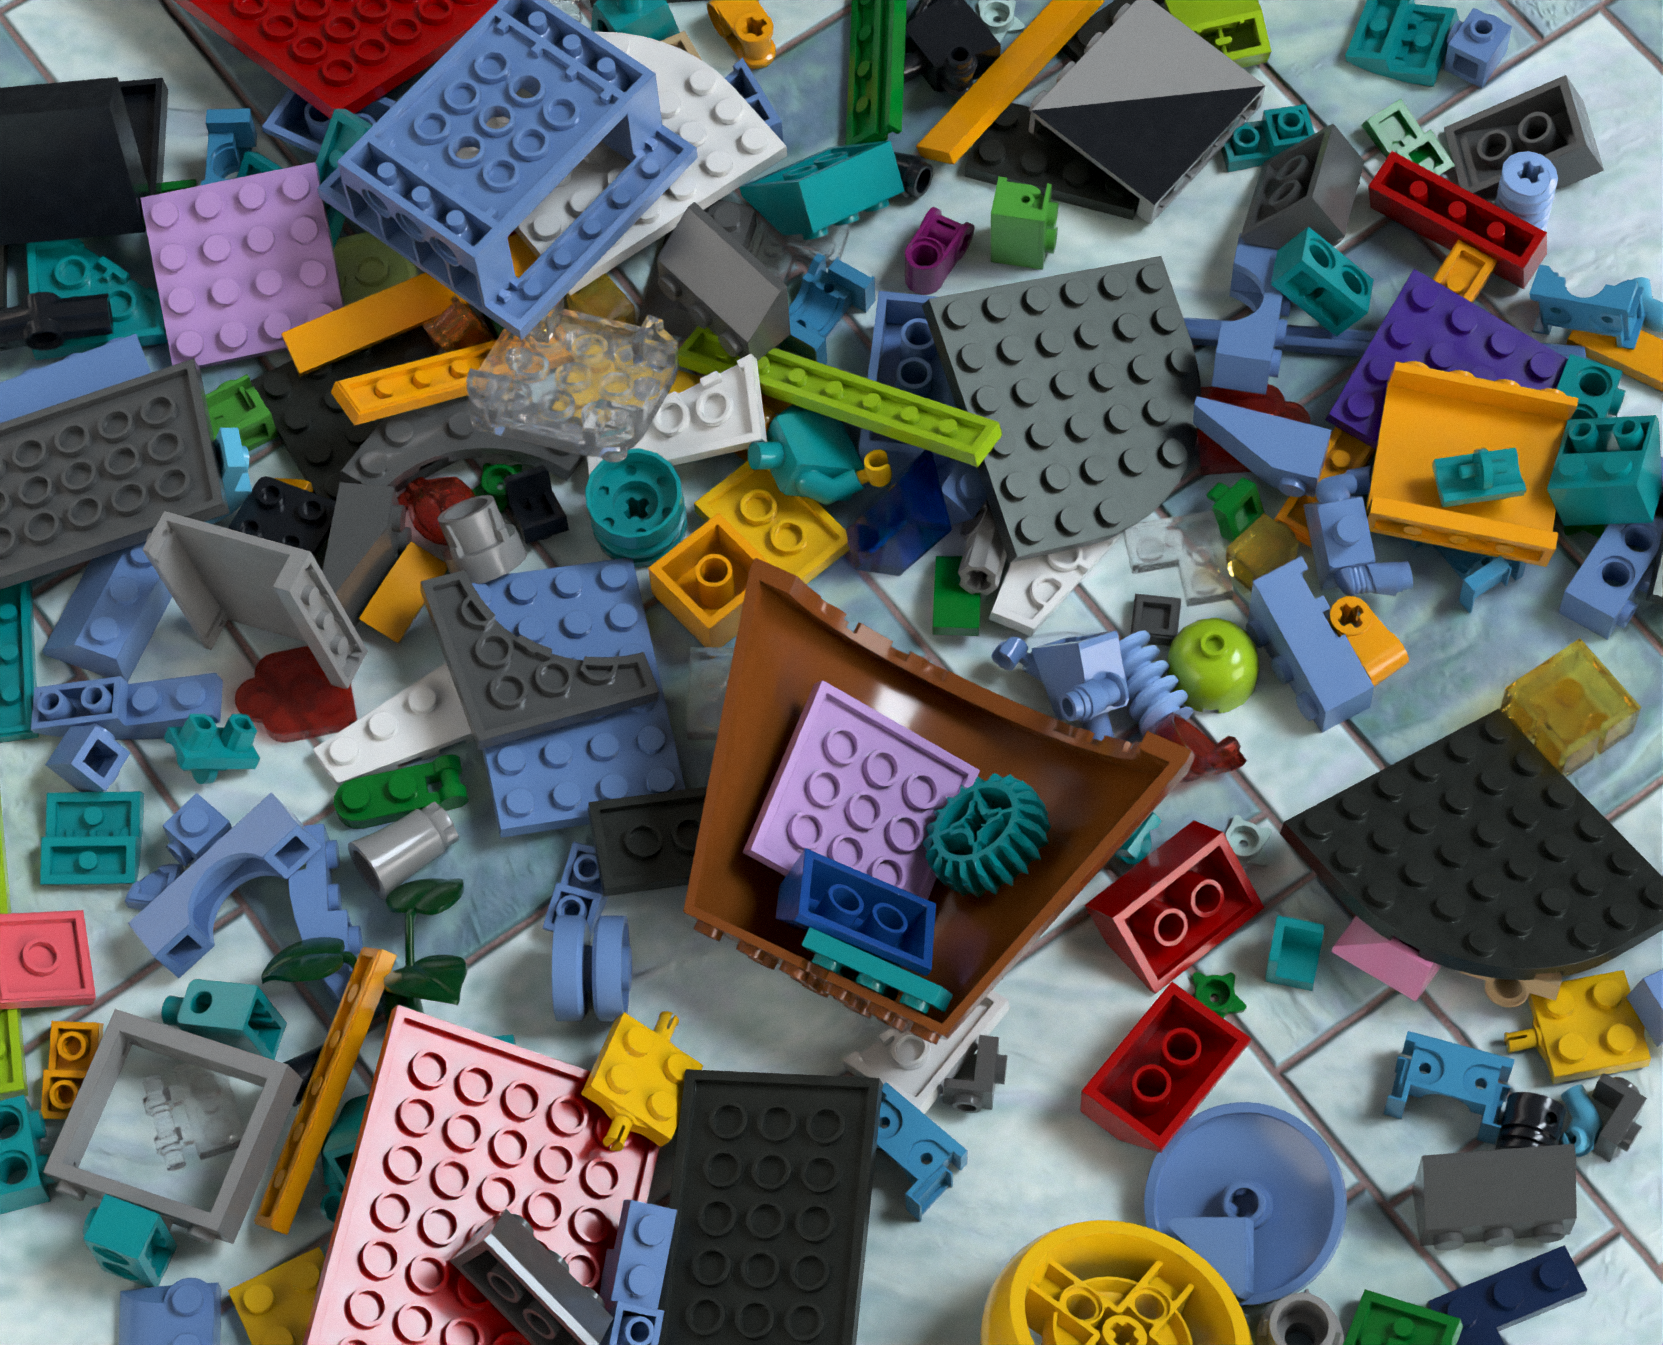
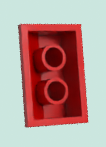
M1194 820L1084 905L1106 944L1143 984L1155 994L1265 908L1224 833Z
M1171 982L1082 1089L1080 1112L1118 1140L1162 1153L1251 1043V1038L1178 985Z

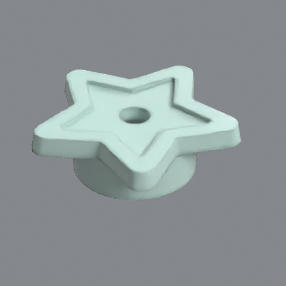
M979 0V18L1000 44L1006 34L1018 33L1024 30L1025 25L1014 16L1015 0ZM996 18L1001 20L999 23L993 22Z
M1235 815L1231 826L1224 835L1241 866L1243 867L1248 863L1266 867L1269 864L1263 846L1270 838L1272 829L1259 828L1257 825L1245 821L1240 815ZM1244 841L1248 846L1241 848L1239 843Z

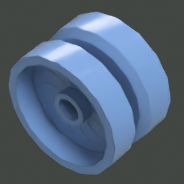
M557 915L552 945V1000L555 1020L583 1021L589 1008L590 991H592L594 1012L599 1021L614 1022L623 1012L628 1014L629 992L632 986V949L630 946L627 916H600L595 924L593 946H591L589 926L584 916Z

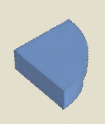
M162 865L158 867L157 871L150 873L140 882L136 881L126 896L125 903L127 907L143 910L185 871L183 865Z

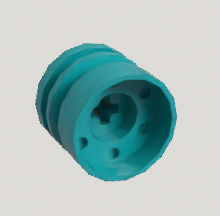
M640 448L620 450L604 458L591 472L585 488L586 506L594 537L603 553L611 559L631 558L633 559L634 567L651 566L684 540L688 523L681 481L672 464L658 453Z

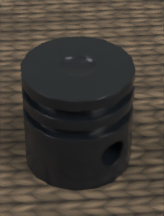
M1514 1092L1510 1094L1507 1098L1495 1150L1558 1145L1566 1109L1558 1101L1537 1093Z

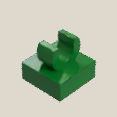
M1244 477L1231 488L1218 482L1206 494L1208 499L1216 502L1212 506L1213 509L1211 511L1216 517L1221 536L1234 544L1265 515L1256 484Z

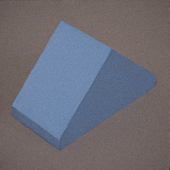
M1174 1217L1167 1224L1190 1249L1205 1259L1220 1274L1238 1298L1248 1300L1254 1294V1221L1246 1217Z

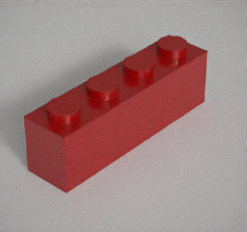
M1391 151L1368 186L1370 208L1450 251L1458 239L1497 260L1498 262L1493 273L1522 289H1525L1538 269L1539 264L1547 255V232L1394 151Z

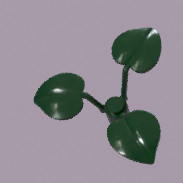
M461 878L414 880L398 886L387 896L386 904L390 912L406 913L405 966L386 975L384 978L385 988L379 1003H382L387 1025L391 1011L397 1005L424 1014L421 999L454 1005L459 1004L461 988L467 975L465 960L454 955H432L415 962L414 920L418 914L435 915L452 907L464 892V882ZM331 937L305 939L286 947L275 955L264 969L261 980L262 984L272 980L285 982L319 980L337 972L344 963L354 969L357 959L352 952L344 951L345 945L342 939Z

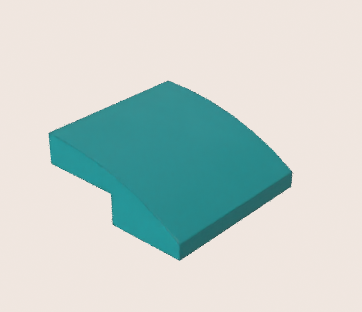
M1367 0L1347 49L1346 61L1378 75L1402 82L1434 87L1447 53V38L1452 27L1459 20L1457 9L1415 4L1414 0Z
M141 791L47 793L46 837H41L40 885L134 884L138 879L141 857L144 793Z

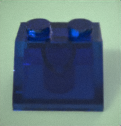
M928 450L920 453L871 498L848 526L846 534L855 570L901 576L952 531L933 453Z

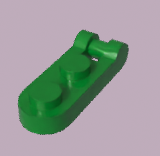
M454 754L443 755L436 758L433 762L344 782L334 795V807L339 820L344 825L353 829H364L396 822L415 809L421 810L434 801L440 807H443L445 811L466 805L469 799L466 786L460 784L459 776L463 771L460 757ZM441 782L442 788L439 791L429 793L427 784Z

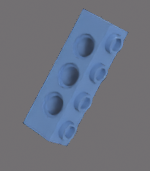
M1661 457L1662 490L1656 511L1663 513V457ZM1654 516L1653 523L1609 524L1564 591L1558 613L1607 640L1617 625L1624 629L1638 606L1633 600L1639 591L1648 593L1663 532V518ZM1627 546H1639L1644 552H1635ZM1604 580H1615L1622 586H1610Z

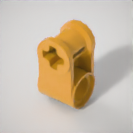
M712 0L707 3V11L714 28L726 40L739 60L743 57L751 69L764 68L773 62L776 57V47L771 39L774 25L772 19L764 11L758 0Z
M1345 596L1338 599L1332 605L1329 618L1327 619L1328 623L1337 633L1338 637L1346 635L1374 687L1409 663V657L1403 644L1383 625L1369 608L1368 604L1362 599L1354 596Z

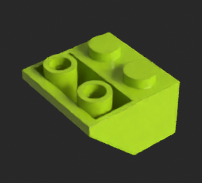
M1164 0L1167 12L1240 67L1244 68L1267 63L1272 51L1263 12L1258 0Z

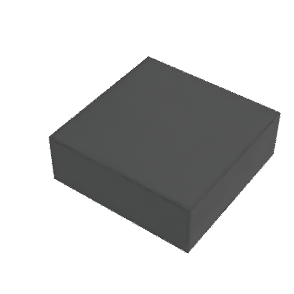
M1135 594L1130 635L1146 630L1151 636L1148 644L1170 646L1178 634L1181 598Z

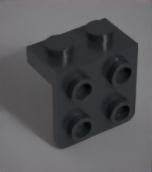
M264 476L258 479L251 494L248 495L228 529L311 551L315 558L330 534L336 501Z

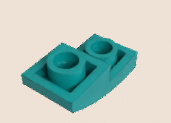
M1307 105L1264 110L1261 121L1247 122L1243 126L1238 127L1234 131L1233 137L1221 149L1227 172L1261 166L1270 158L1315 134Z

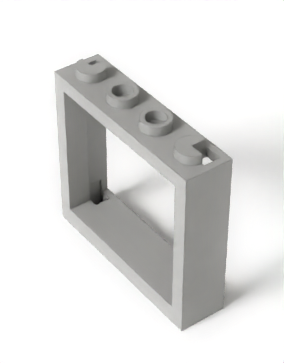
M115 1009L43 1173L58 1183L56 1191L67 1194L75 1200L83 1201L85 1196L89 1195L101 1199L98 1204L100 1205L104 1195L107 1194L160 1214L169 1231L172 1224L187 1228L186 1235L201 1243L208 1242L213 1244L216 1238L234 1244L303 1079L288 1064ZM132 1045L263 1087L211 1212L78 1168Z

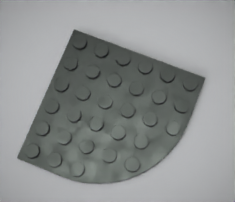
M1162 256L930 298L922 305L956 408L997 421L1000 424L1002 436L979 467H977L1009 563L1089 546L1113 538L1150 515L1167 499L1178 485L1189 465L1197 441L1199 428L1193 424V413L1196 397H1201V382L1191 338Z
M1499 708L1284 821L1280 832L1282 837L1337 897L1363 922L1390 941L1395 936L1401 941L1419 949V957L1453 970L1477 976L1510 980H1534L1536 974L1560 972L1561 976H1567L1597 967L1663 930V877Z

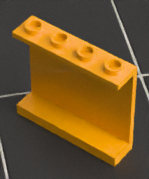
M1395 361L1387 382L1366 506L1370 532L1493 557L1501 555L1503 559L1546 567L1556 550L1558 532H1553L1556 508L1547 488L1567 421L1571 419L1577 408L1578 398L1566 396L1564 392L1552 388L1536 390L1521 387L1517 382L1508 379L1491 381L1476 378L1473 374L1463 370L1446 372L1431 369L1422 362L1407 361L1401 363ZM1516 447L1520 473L1526 486L1524 496L1451 507L1441 506L1432 468L1434 459L1473 454L1475 449L1486 448L1488 451Z

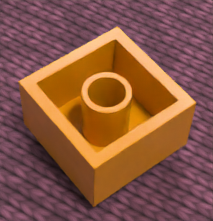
M718 512L652 564L648 571L652 594L711 654H714L737 635L749 571L754 559L758 558L764 562H769Z

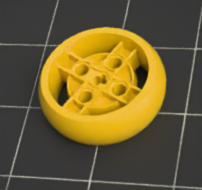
M1111 1220L1068 1224L1039 1236L1019 1250L996 1277L989 1290L980 1328V1345H1035L1029 1328L1042 1336L1041 1345H1253L1247 1320L1234 1293L1220 1274L1205 1259L1183 1243L1164 1233L1133 1223Z

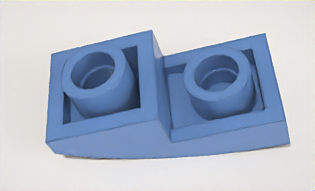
M573 842L561 883L556 882L543 924L544 930L554 932L557 915H581L588 922L591 940L595 924L602 915L608 896L603 897L594 847Z

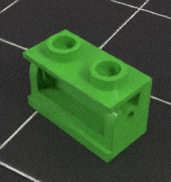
M998 176L991 210V262L1043 270L1046 253L1054 254L1058 234L1056 222L1059 203L1051 202L1052 184L1047 183L1044 196L1033 185L1008 182L1007 177Z
M248 374L236 380H228L219 385L216 390L206 394L214 440L220 428H238L241 444L246 446L249 452L279 437L272 414L257 390L252 386Z

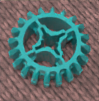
M996 773L992 774L987 781L977 777L973 786L969 788L961 785L960 793L953 798L946 797L947 805L943 809L933 811L936 821L925 827L929 834L923 841L927 853L925 858L935 876L943 885H947L951 890L959 892L962 896L972 893L978 898L986 890L996 895L1002 884L1007 883L1013 886L1014 878L1020 873L1029 874L1027 866L1031 861L1041 860L1038 849L1049 844L1046 833L1051 829L1047 817L1049 813L1044 802L1034 789L1023 780L1015 779L1011 774L1002 778Z

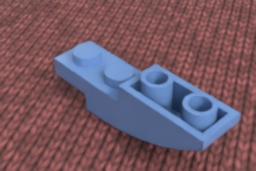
M217 673L128 684L121 676L35 687L31 730L36 734L64 737L69 727L96 724L108 730L115 737V740L164 738L168 727H183L190 713L206 714L213 719L214 723H220L223 680Z
M324 824L305 825L306 829L322 848L306 862L307 869L297 870L288 878L292 909L301 939L318 937L339 938L344 941V951L352 952L354 956L359 955L361 948H363L360 926L352 925L347 909L342 910L339 883L333 884L332 869L340 868L337 840L329 839ZM346 963L332 975L319 979L338 1007L353 971L350 965Z
M634 1200L623 1201L614 1249H607L599 1294L605 1303L604 1309L613 1319L599 1345H658L665 1312L658 1310L676 1219V1209Z

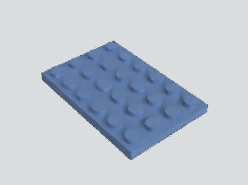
M620 558L505 574L482 584L472 583L480 598L495 614V620L517 637L521 634L538 644L551 648L552 654L570 659L584 660L585 656L617 657L644 652L659 690L658 701L483 748L482 751L500 838L590 824L588 802L685 789L633 559Z

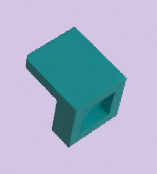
M1277 915L1264 982L1313 991L1325 926L1319 923Z

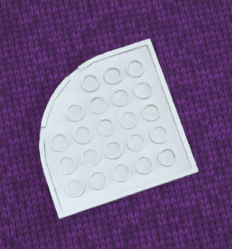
M595 32L656 73L662 125L695 146L698 158L568 292L569 296L675 229L687 207L693 202H696L704 210L787 157L786 145L739 92L720 73L704 61L680 48L644 36L618 32ZM523 88L519 89L516 93L521 98L534 97V95ZM504 116L493 117L486 125L493 129H499L506 126L510 120ZM600 141L514 229L515 232L536 257L539 258L618 177L631 161ZM464 147L456 153V156L461 159H471L480 150L475 147Z

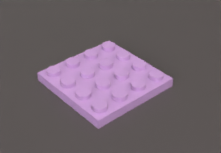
M315 162L140 198L172 366L194 358L201 369L288 351L281 333L345 306L325 202L319 197L317 190L321 181L318 166Z
M821 680L814 683L743 853L786 876L804 849L807 848L928 900L937 877L925 858L927 853L923 841L929 836L925 827L936 821L933 811L943 809L947 805L946 797L953 798L959 794L961 785L967 788L973 786L980 770Z

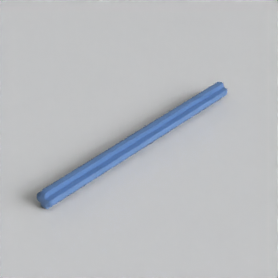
M1184 318L1192 345L1217 346L1222 322H1229V320ZM1287 325L1284 347L1275 346L1274 349L1290 352L1362 357L1377 331L1347 329L1336 337L1325 327ZM1542 343L1567 359L1570 354L1586 359V351L1583 346Z

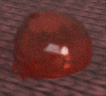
M418 477L408 483L405 491L397 498L399 505H405L406 512L409 511V517L414 528L424 538L435 544L448 546L438 523V516L449 507L477 496L469 485L457 477H441L428 480Z
M1174 712L1164 718L1154 734L1186 747L1194 753V761L1188 773L1179 783L1230 772L1242 767L1247 761L1240 752L1241 745L1236 737L1227 736L1215 744L1189 721Z

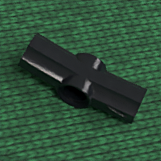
M36 292L25 296L19 306L0 309V351L23 346L39 351L52 350L62 346L65 339L113 334V315L108 293L61 299L60 296L54 293Z

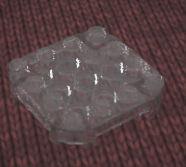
M563 297L522 340L504 328L479 370L469 369L466 383L471 425L475 430L482 432L488 431L499 436L583 456L601 457L607 462H620L627 457L628 450L633 448L644 437L676 380L678 372V340H674L664 330L662 319L649 314L642 326H637L564 309Z

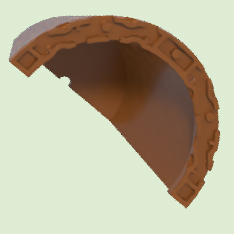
M755 558L749 571L683 912L697 920L693 928L694 930L720 942L722 936L738 943L736 950L771 970H774L777 964L781 965L779 970L791 976V979L801 983V986L825 998L831 995L833 999L843 1003L846 1008L869 1019L873 1015L877 1020L903 1032L906 1025L910 1026V1033L937 1045L939 1039L948 1040L1182 780L1194 761V753L1186 747L1149 731L1146 732L1142 742L1134 743L1132 749V743L1126 740L1105 735L1102 741L1093 739L1095 734L1089 730L1071 726L1056 718L1014 702L950 671L942 669L911 651L906 654L891 647L893 641L858 622L854 632L846 628L849 622L844 620L847 614L824 601L819 594L807 586L798 576ZM821 680L979 769L978 777L985 781L994 773L1002 778L1011 774L1015 779L1023 780L1038 794L1049 813L1047 817L1051 829L1046 833L1049 844L1038 849L1041 860L1031 861L1027 866L1029 874L1020 873L1014 878L1013 886L1004 883L1000 886L996 895L986 890L978 898L972 893L962 896L959 892L951 890L947 885H943L936 878L928 901L936 904L932 970L928 976L919 977L942 986L953 994L945 1013L929 1008L927 1015L900 1003V996H897L896 1000L893 1001L812 963L815 954L801 945L807 932L792 928L788 924L775 919L779 886L786 876L743 853L814 683Z

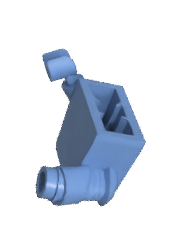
M1373 466L1348 469L1344 474L1322 479L1318 482L1315 491L1318 502L1303 505L1320 590L1339 587L1347 596L1370 592L1373 594L1396 596L1398 592L1413 588V576L1408 561L1375 563V554L1362 496H1360L1369 494Z
M1117 630L1069 636L1031 648V653L1027 652V644L1019 637H1011L999 643L991 655L992 660L999 667L1009 671L1013 670L1018 662L1023 665L1022 670L1044 684L1054 714L1059 720L1081 721L1083 729L1095 734L1093 739L1102 741L1104 735L1114 737L1108 712L1126 706L1129 702Z

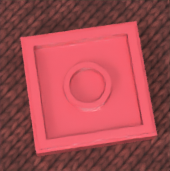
M83 910L0 914V1010L91 1005L94 1003L96 994Z

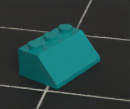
M891 140L830 147L739 187L742 197L783 236L802 234L803 240L816 239L828 234V226L832 224L834 226H841L855 222L860 219L858 212L863 210L864 212H872L883 209L890 205L889 198L905 191Z

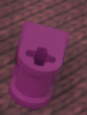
M936 207L930 208L920 228L905 249V283L907 287L914 293L921 295L932 294L938 291L957 261L964 256L969 248L974 235V224L969 222L964 224L958 223L943 216L940 209Z

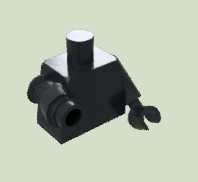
M918 0L906 21L904 84L922 75L934 91H947L951 96L962 97L972 87L973 80L979 79L1000 57L1001 44L965 0Z

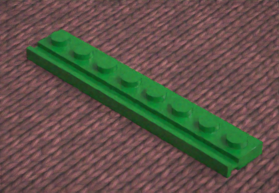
M852 0L845 145L888 140L889 133L899 134L902 132L907 0Z

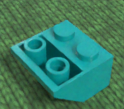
M1656 415L1568 419L1547 488L1564 526L1653 523L1662 490L1659 420Z

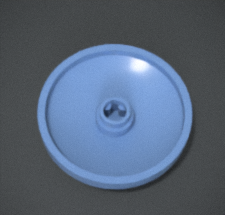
M1235 1102L1209 1108L1191 1117L1162 1153H1157L1146 1182L1144 1213L1148 1228L1164 1233L1184 1245L1186 1244L1167 1225L1174 1217H1246L1254 1221V1294L1248 1300L1238 1298L1236 1295L1235 1297L1240 1306H1258L1274 1303L1288 1295L1301 1291L1324 1271L1332 1260L1343 1236L1347 1215V1194L1343 1175L1335 1156L1325 1141L1310 1126L1296 1116L1273 1106L1261 1103Z

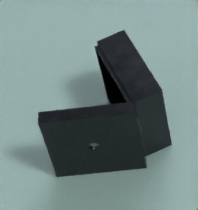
M118 77L0 88V245L145 233L146 225L140 198L161 194V183L163 182L168 88L163 78L119 82Z

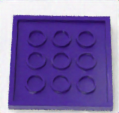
M1414 269L1325 420L1376 450L1387 382L1395 361L1401 363L1407 361L1422 362L1431 369L1446 372L1463 370L1473 374L1476 378L1491 381L1508 379L1517 382L1521 387L1541 390L1545 388L1556 389L1568 359Z

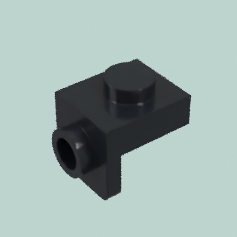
M541 465L503 479L509 513L526 544L545 540L553 535L569 531L567 516L552 491L550 476L546 466Z

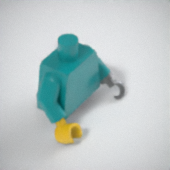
M840 369V370H843V371H846V372L851 373L849 370ZM793 404L771 420L766 432L767 442H753L748 449L750 467L754 470L770 469L782 493L791 496L808 497L823 504L849 501L852 494L864 489L865 483L869 482L873 486L882 487L887 485L892 478L891 467L888 464L887 453L884 450L878 449L869 452L864 458L863 465L842 421Z

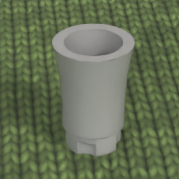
M434 801L423 809H415L398 821L370 835L348 843V850L366 884L379 898L384 900L390 892L418 870L444 854L445 848L459 840V835L447 812Z

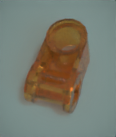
M456 294L451 298L452 304L433 322L427 320L423 324L428 334L446 352L497 340L474 311Z

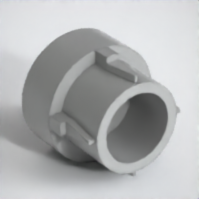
M491 495L466 499L449 507L438 516V523L449 546L443 552V559L450 574L466 570L471 583L482 584L507 574L518 567L527 557L516 527L513 524H505L494 497Z
M1306 1289L1304 1292L1291 1294L1274 1302L1265 1310L1258 1323L1254 1345H1287L1285 1342L1286 1336L1294 1332L1307 1335L1313 1345H1343L1344 1335L1340 1321L1330 1306L1321 1298L1310 1294L1309 1289Z

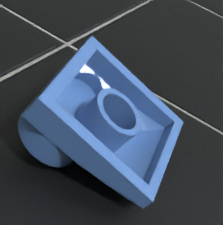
M184 1278L173 1285L120 1291L118 1345H220L222 1288L218 1282L206 1283L198 1278Z

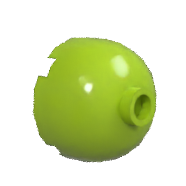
M1219 618L1200 619L1183 627L1173 639L1166 662L1169 664L1167 676L1175 675L1179 680L1172 692L1177 690L1186 691L1188 698L1184 705L1192 707L1194 711L1203 712V709H1218V713H1226L1243 705L1255 691L1260 670L1256 644L1247 631L1231 621Z

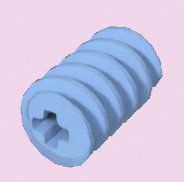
M1518 152L1509 156L1503 163L1495 205L1546 231L1558 181L1556 168L1549 159L1535 152Z
M1146 630L1138 631L1119 641L1129 702L1126 707H1130L1129 715L1135 722H1139V731L1142 735L1145 736L1146 732L1149 731L1158 736H1163L1181 726L1190 718L1194 710L1192 707L1180 708L1187 700L1188 694L1184 690L1170 693L1177 686L1179 680L1175 675L1161 678L1168 671L1169 664L1165 660L1153 662L1159 656L1160 650L1155 645L1145 647L1150 641L1151 636Z

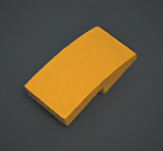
M411 541L391 568L359 619L400 644L425 605L420 591L421 581L445 575L448 571L446 563Z
M51 1021L48 1069L43 1070L41 1112L44 1119H67L103 1037L104 1023Z

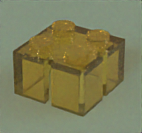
M1579 638L1507 686L1500 710L1530 741L1532 739L1535 740L1534 746L1561 775L1563 774L1565 777H1568L1593 760L1595 751L1602 754L1633 733L1642 707Z

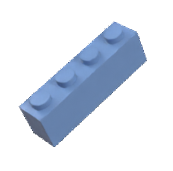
M133 334L125 338L112 339L103 346L83 353L70 354L61 361L42 368L26 370L20 376L0 382V423L151 373L137 335Z

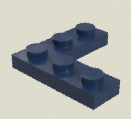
M1563 1245L1429 1300L1426 1308L1461 1319L1463 1329L1456 1345H1504L1499 1331L1584 1297L1587 1288L1566 1246Z

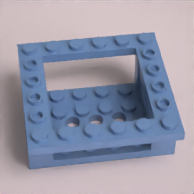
M499 0L337 161L338 168L317 187L319 197L522 340L698 158L695 146L662 125L656 73L547 0ZM523 88L534 95V97L521 98L516 93L519 89ZM504 116L510 120L506 126L499 129H493L486 125L493 117ZM601 141L631 161L519 278L516 277L508 236ZM464 147H475L480 150L471 159H461L456 156V153Z

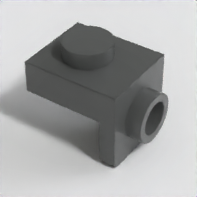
M979 1035L974 1081L945 1078L943 1086L944 1104L952 1105L955 1110L965 1113H977L981 1109L992 1110L995 1084L1005 1085L1008 1055L999 1054V1037Z
M1602 1073L1597 1081L1592 1097L1614 1110V1113L1601 1131L1593 1152L1610 1162L1619 1148L1628 1152L1642 1129V1126L1637 1124L1636 1120L1647 1098L1639 1094L1638 1088L1630 1081L1622 1077L1612 1078Z

